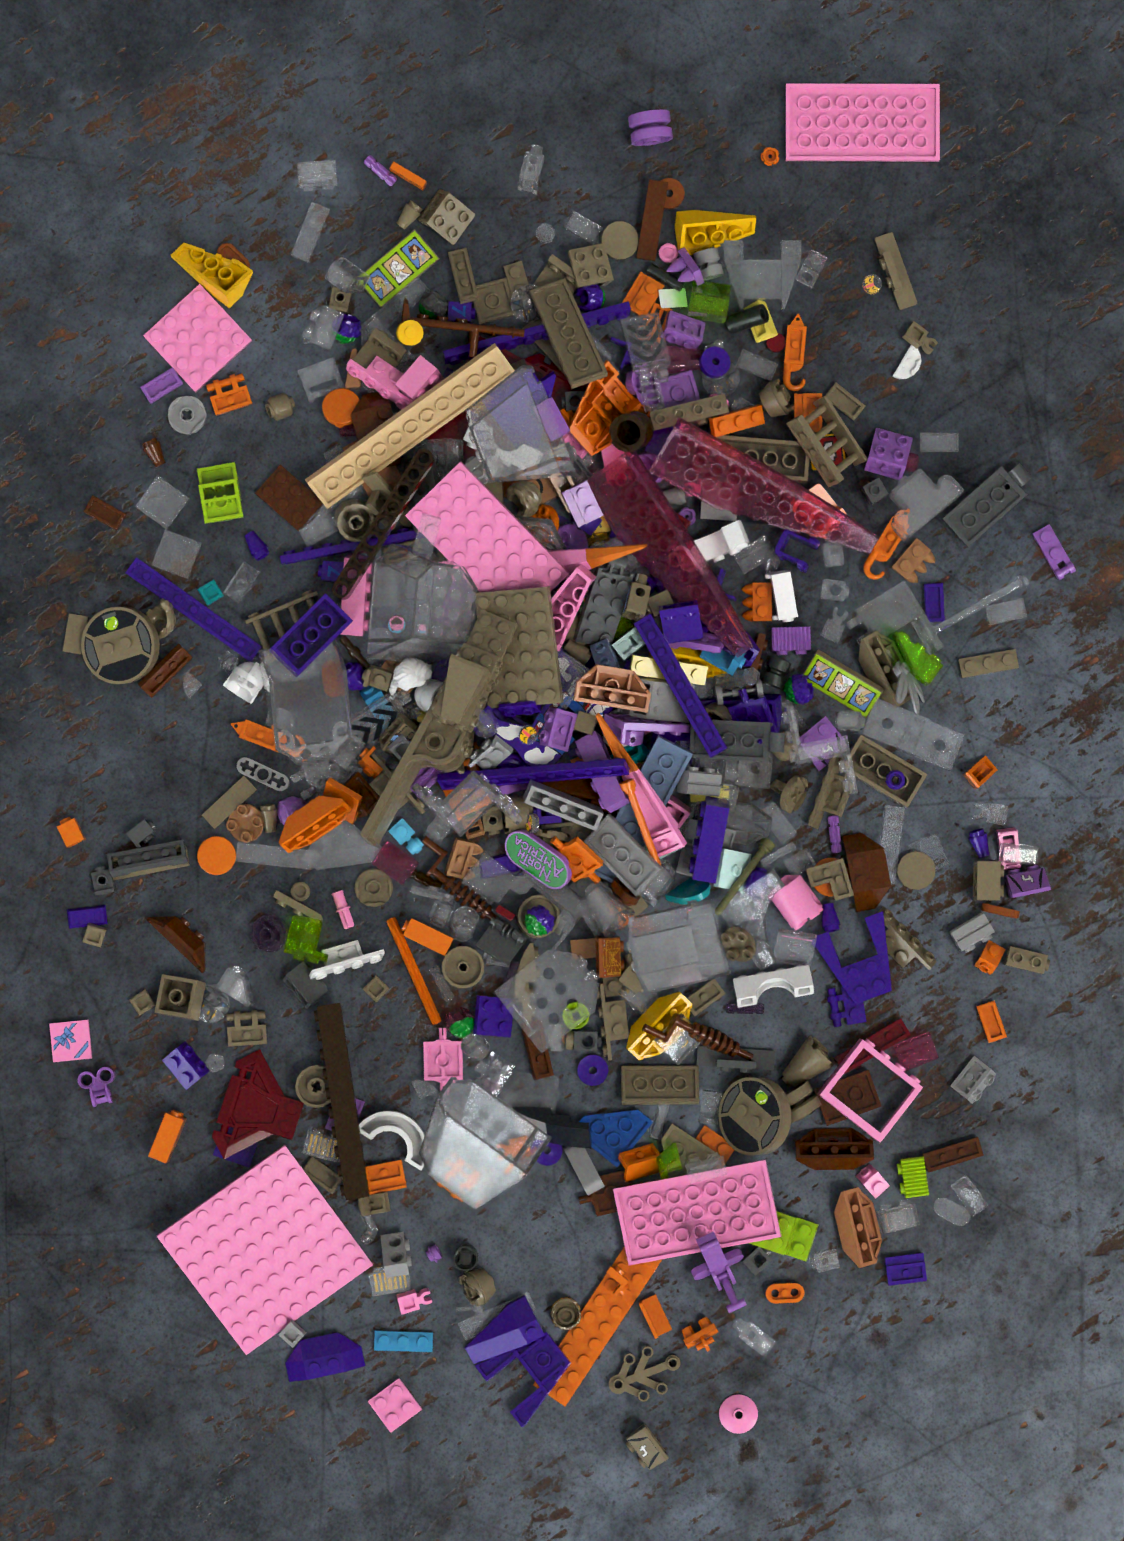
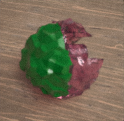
M460 1006L462 1015L460 1012H457L453 1017L452 1013L449 1012L445 1015V1025L447 1031L455 1037L466 1038L474 1028V1016L468 1009Z

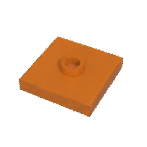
M329 778L326 781L323 796L342 798L352 808V811L348 813L344 820L353 825L357 819L362 796L336 780Z

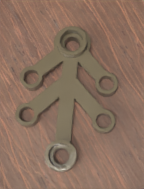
M645 1346L642 1349V1356L634 1374L626 1377L630 1365L635 1362V1356L632 1353H627L624 1356V1363L619 1374L610 1378L609 1388L615 1394L627 1392L638 1397L640 1401L645 1402L649 1399V1392L645 1389L639 1390L629 1385L637 1381L663 1395L668 1390L667 1385L664 1382L659 1383L647 1377L667 1369L671 1371L677 1370L680 1367V1359L672 1354L666 1357L665 1362L644 1370L648 1359L653 1355L652 1347ZM647 1348L651 1350V1354L648 1356L644 1354V1350ZM629 1355L633 1357V1361L630 1363L626 1361V1357ZM672 1359L677 1362L674 1367L669 1365V1361ZM616 1381L622 1382L620 1388L615 1387ZM664 1385L665 1391L660 1392L658 1387ZM642 1392L647 1393L645 1399L640 1398Z

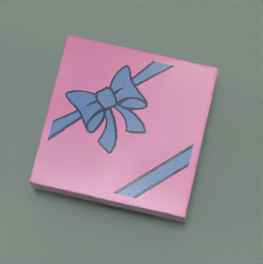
M89 1020L49 1024L53 1062L92 1058Z

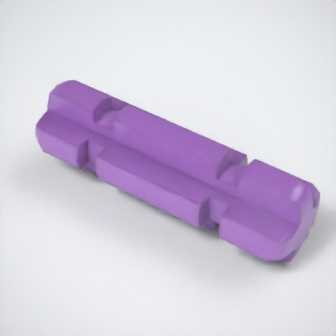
M369 155L364 160V164L368 168L371 167L372 171L382 180H385L389 186L395 184L397 178L392 173L389 174L390 172L379 162H376L375 158Z
M836 815L828 817L832 853L842 852L840 828L838 826L839 818Z

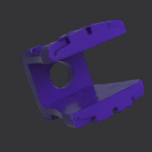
M785 529L776 545L775 553L781 561H788L796 565L798 570L806 573L809 568L806 562L783 552L790 538L815 550H818L820 541L813 537L809 539L797 534L795 530Z

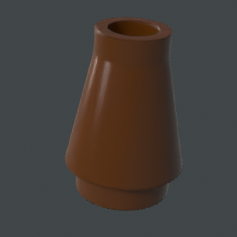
M156 437L142 444L144 447L143 451L155 467L166 463L160 441H157Z

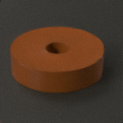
M673 178L662 179L661 181L668 182L667 191L673 193L671 197L666 196L664 209L672 210L679 207L685 195L682 184Z

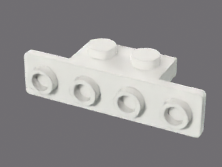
M358 940L322 950L320 953L325 966L312 970L309 977L310 979L316 978V980H320L333 972L334 974H340L350 967L357 969L367 962L371 964L377 963L382 960L381 958L384 956L385 951L382 949L363 955Z

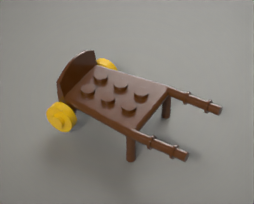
M404 296L402 319L396 329L397 339L402 344L409 346L418 344L423 338L422 326L469 331V357L477 356L479 333H487L490 336L492 334L493 336L495 334L509 335L514 338V336L524 337L525 329H517L515 326L508 328L498 327L496 324H491V326L468 323V319L456 318L455 322L448 321L449 317L436 316V320L429 319V315L417 314V318L410 317L407 296Z

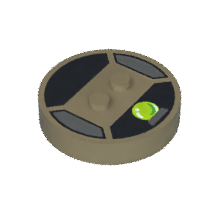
M120 606L104 609L90 619L83 631L81 650L87 667L96 677L111 684H127L142 679L152 670L158 659L160 642L154 624L144 613L131 607Z
M746 1077L735 1081L725 1091L720 1102L718 1118L721 1133L726 1142L741 1154L751 1156L765 1155L775 1151L785 1141L791 1126V1108L785 1092L774 1081L763 1077Z

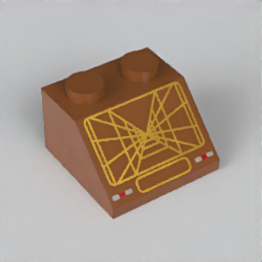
M619 936L595 937L596 976L599 978L621 976V972H624V960H621L620 952H624V941H620Z

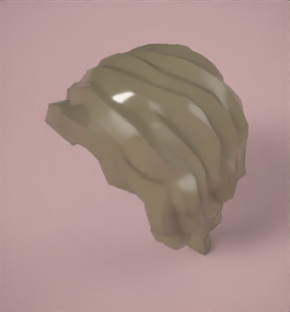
M527 481L516 482L507 489V499L519 507L516 518L522 524H525V521L538 511L542 501L540 490L533 482Z

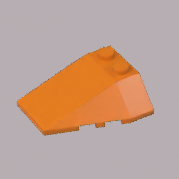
M608 360L604 362L608 376L589 383L569 425L572 436L590 456L612 445L613 441L609 429L616 417L629 411H639L650 417L651 412L650 408L644 407L638 398H635L627 391L626 387L617 378L619 375L618 371Z

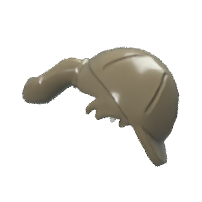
M162 598L160 605L154 606L146 612V616L152 621L157 630L159 639L168 636L174 630L176 616L173 611V605L168 600Z

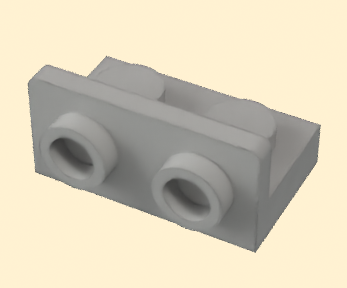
M497 735L491 739L487 738L482 743L481 748H476L472 751L468 766L471 768L477 764L482 769L492 770L512 753L513 748Z
M974 1056L950 1087L973 1104L981 1098L983 1090L993 1083L996 1073Z

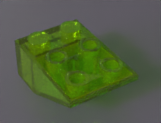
M896 631L893 633L892 638L904 662L909 666L910 673L919 682L928 686L943 667L940 663L942 660L934 654H927L925 652L926 648L920 643L916 642L914 644L909 640L910 636L905 632Z

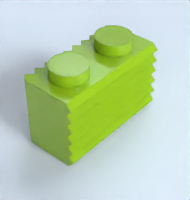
M924 1156L899 1159L900 1163L896 1164L898 1175H902L903 1181L899 1183L900 1193L904 1194L905 1198L929 1195Z

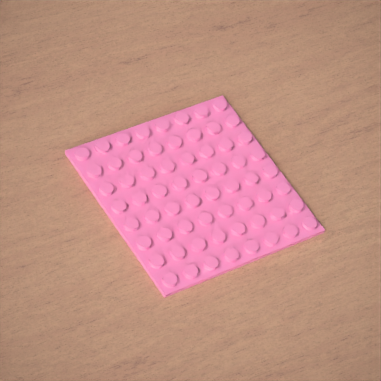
M285 1145L156 1235L246 1355L284 1329L292 1319L294 1321L373 1266V1263Z

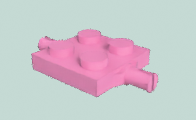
M438 1028V1040L423 1042L424 1081L440 1082V1094H443V1086L444 1094H448L447 1082L463 1080L462 1041L448 1040L447 1028H443V1035L442 1028Z

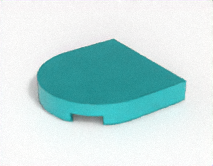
M691 877L665 894L667 901L678 904H688L687 901L695 899L699 902L710 894L711 886L709 882L692 880Z

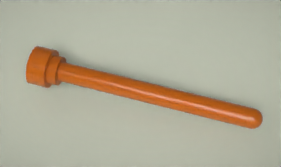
M634 778L619 783L620 788L628 795L649 854L661 866L634 792L636 791Z

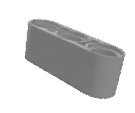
M563 1147L588 1196L605 1187L585 1148Z

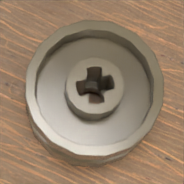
M534 895L527 898L518 907L516 913V922L520 931L534 939L544 938L553 933L560 921V910L557 904L551 898L544 895ZM538 905L544 906L550 911L549 914L555 917L553 930L542 936L529 934L524 920L527 910Z
M459 946L451 949L445 955L442 962V972L450 985L457 988H469L481 980L484 974L485 963L477 950L468 946ZM462 963L467 965V969L465 971H462L459 968V966Z
M324 1065L309 1066L302 1070L297 1077L295 1084L296 1094L300 1101L309 1107L319 1108L331 1103V1099L327 1100L325 1088H329L328 1080H324L323 1068H326ZM316 1082H319L321 1086L318 1090L314 1088Z
M808 1081L785 1093L791 1108V1123L803 1119L822 1105L817 1096L805 1099L813 1091Z

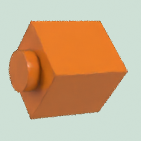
M67 817L59 821L61 825L57 826V829L67 848L86 840L76 818L71 819Z

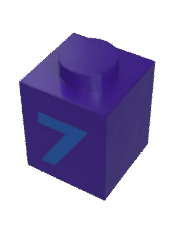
M449 301L448 321L455 322L456 318L468 319V323H471V319H475L476 308H472V302L460 304V302Z
M323 561V564L319 565L318 577H321L322 582L335 583L344 569V562Z

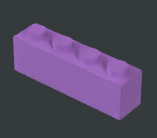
M596 731L593 732V735L588 734L575 741L577 746L575 751L584 762L597 759L612 760L601 735ZM620 776L591 778L592 782L590 784L593 790L598 792L600 796L598 802L602 809L612 813L630 803L628 795L620 788L619 783L622 782Z

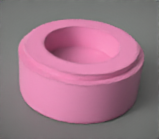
M666 243L660 247L659 258L662 262L672 263L677 259L678 250L675 245Z

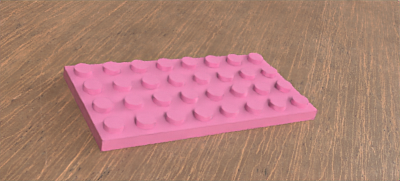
M786 84V161L939 162L940 84Z
M461 461L405 515L479 592L550 586L551 592L570 574Z
M766 1159L613 1189L628 1265L701 1252L696 1239L711 1232L715 1233L721 1248L781 1237Z

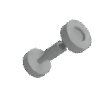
M761 679L754 680L755 688L746 689L747 693L756 692L757 698L764 696ZM720 685L714 686L717 705H723L724 696H740L738 690L743 688L732 689L731 692L722 693Z

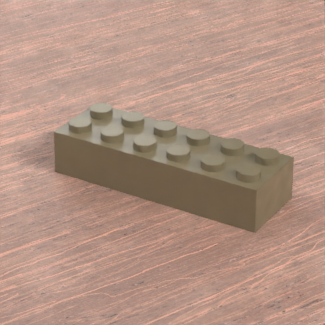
M695 433L691 474L807 483L809 457L798 441L726 435L715 438L711 434Z

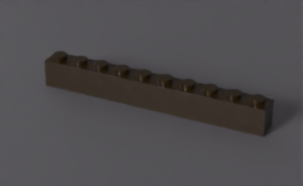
M341 1003L317 1006V1010L314 1011L315 1022H319L320 1030H317L318 1042L322 1041L323 1049H320L321 1061L325 1060L326 1068H323L324 1080H328L329 1088H325L327 1100L331 1099L332 1107H328L330 1119L334 1118L335 1126H332L331 1130L333 1138H337L338 1146H334L336 1158H340V1165H337L338 1176L343 1178V1184L340 1185L341 1196H345L346 1200L369 1197L370 1193Z

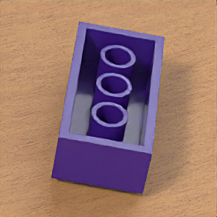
M325 593L269 651L297 678L353 620Z
M706 796L705 801H701L699 812L702 818L697 820L696 836H698V839L694 838L692 847L695 856L690 858L689 873H692V880L716 884L730 809L729 800Z

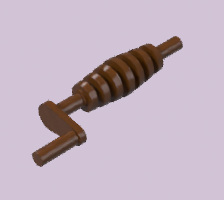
M426 836L422 843L440 856L426 875L429 877L432 874L445 886L443 888L445 891L450 888L449 895L451 897L456 893L457 896L454 899L456 902L460 898L464 899L460 906L464 907L466 903H469L470 905L466 910L470 911L474 907L475 911L473 914L477 915L480 912L481 919L488 918L491 921L493 917L496 918L497 915L491 910L492 906L489 905L487 908L484 906L487 902L485 899L481 903L478 901L481 898L479 893L475 898L472 897L476 890L472 889L467 893L468 885L461 888L460 885L463 882L459 880L456 884L454 883L455 877L448 878L436 869L448 851L442 849Z
M678 1013L672 1016L665 1033L647 1024H644L642 1031L667 1043L676 1026L688 1031V1035L691 1038L695 1037L697 1042H701L703 1046H707L710 1050L714 1049L716 1052L728 1054L731 1057L738 1055L749 1061L753 1058L752 1053L740 1048V1044L731 1037L727 1038L725 1033H721L718 1029L714 1030L712 1027L707 1028L706 1025H700L697 1022L690 1024L681 1020V1015Z

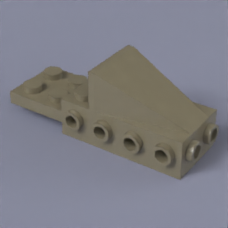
M481 610L467 643H464L458 649L456 655L451 654L446 683L442 684L440 688L441 694L432 705V714L437 722L443 725L448 723L453 725V728L458 731L472 733L478 724L481 711L486 706L489 693L494 689L495 680L502 671V660L518 627L517 623Z

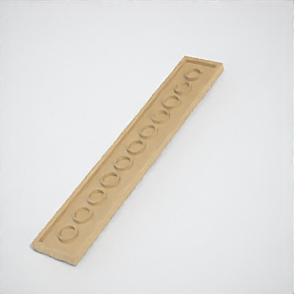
M495 343L310 475L305 481L328 509L363 484L362 476L364 474L380 472L516 374L515 370Z

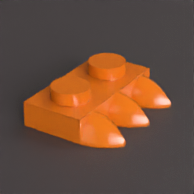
M771 582L745 585L741 590L748 595H752V597L744 599L742 604L752 608V610L743 613L742 617L751 622H772Z

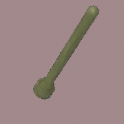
M766 837L760 840L758 851L716 907V915L722 914L765 854L767 855L768 852H772L775 844Z

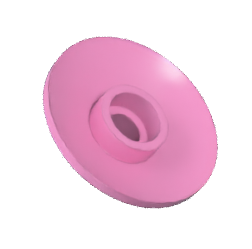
M736 1394L729 1396L723 1401L719 1409V1418L721 1424L728 1431L737 1434L745 1433L755 1425L758 1418V1410L755 1403L749 1397ZM737 1411L742 1412L741 1418L735 1417Z

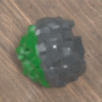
M437 291L428 292L419 301V311L423 315H429V319L436 320V316L446 317L448 300L444 296L441 297Z

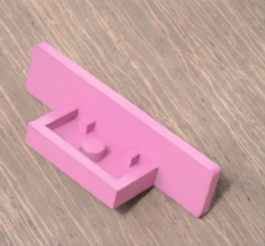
M376 356L366 369L352 359L348 361L346 370L351 376L362 380L367 387L378 391L383 398L394 402L399 409L402 410L413 402L400 393V390L395 385L403 373L380 357Z

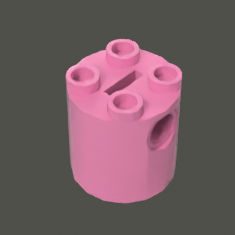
M785 875L776 881L772 887L770 899L795 931L808 921V917L812 920L824 910L822 908L823 905L801 875Z

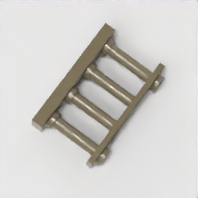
M825 395L813 402L816 409L805 418L803 415L797 416L786 424L829 488L844 480L841 472L853 463L854 466L866 462L868 458L833 407L832 402ZM821 415L827 425L815 434L809 424ZM832 431L838 441L825 450L819 440ZM842 447L848 457L836 466L830 456Z
M306 591L301 594V598L262 614H259V612L253 613L248 616V620H245L247 625L253 624L264 649V655L260 656L264 665L277 660V658L269 651L271 646L260 620L271 616L277 633L281 638L286 632L278 613L289 609L293 621L296 623L301 618L296 605L307 602L310 609L315 604L314 598L319 596L317 591Z

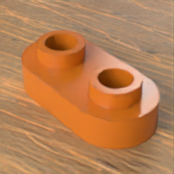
M799 1283L770 1284L765 1291L768 1301L775 1304L796 1303L801 1301L805 1294L803 1287ZM792 1289L798 1290L796 1296L791 1295ZM778 1290L779 1294L774 1297L771 1295V1292Z

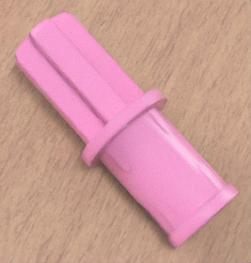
M343 890L332 893L331 895L337 908L336 913L338 912L343 928L349 929L353 927L354 922L349 910L351 907L347 905Z

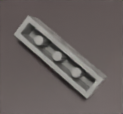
M531 779L523 796L524 803L594 831L597 830L604 814L602 807Z

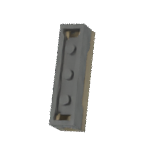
M184 840L107 854L109 872L113 880L190 866Z

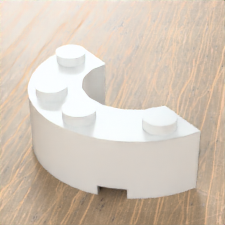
M737 520L721 527L719 531L683 544L673 550L681 570L689 569L691 572L701 568L700 564L711 560L716 563L725 559L724 555L728 553L731 556L741 552L742 549L748 547L749 539L741 520Z
M388 1110L374 1113L359 1124L360 1133L370 1140L383 1131L398 1133L407 1145L405 1161L422 1171L427 1159L428 1145L422 1128L413 1118L398 1111Z

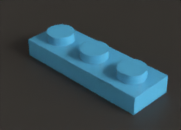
M375 1330L374 1351L433 1352V1332Z

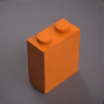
M413 918L410 921L406 920L402 931H404L403 936L444 956L454 938Z
M174 1109L171 1112L165 1113L148 1157L163 1163L170 1162L187 1118L183 1117L184 1113Z

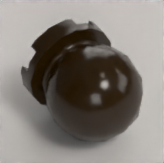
M629 411L613 420L609 433H611L612 444L618 450L633 452L648 445L653 438L654 427L652 420L645 413Z

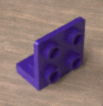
M697 600L659 606L663 634L668 644L703 638Z

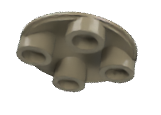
M732 926L721 934L720 938L726 951V957L730 961L747 962L754 957L756 945L753 937L745 929Z

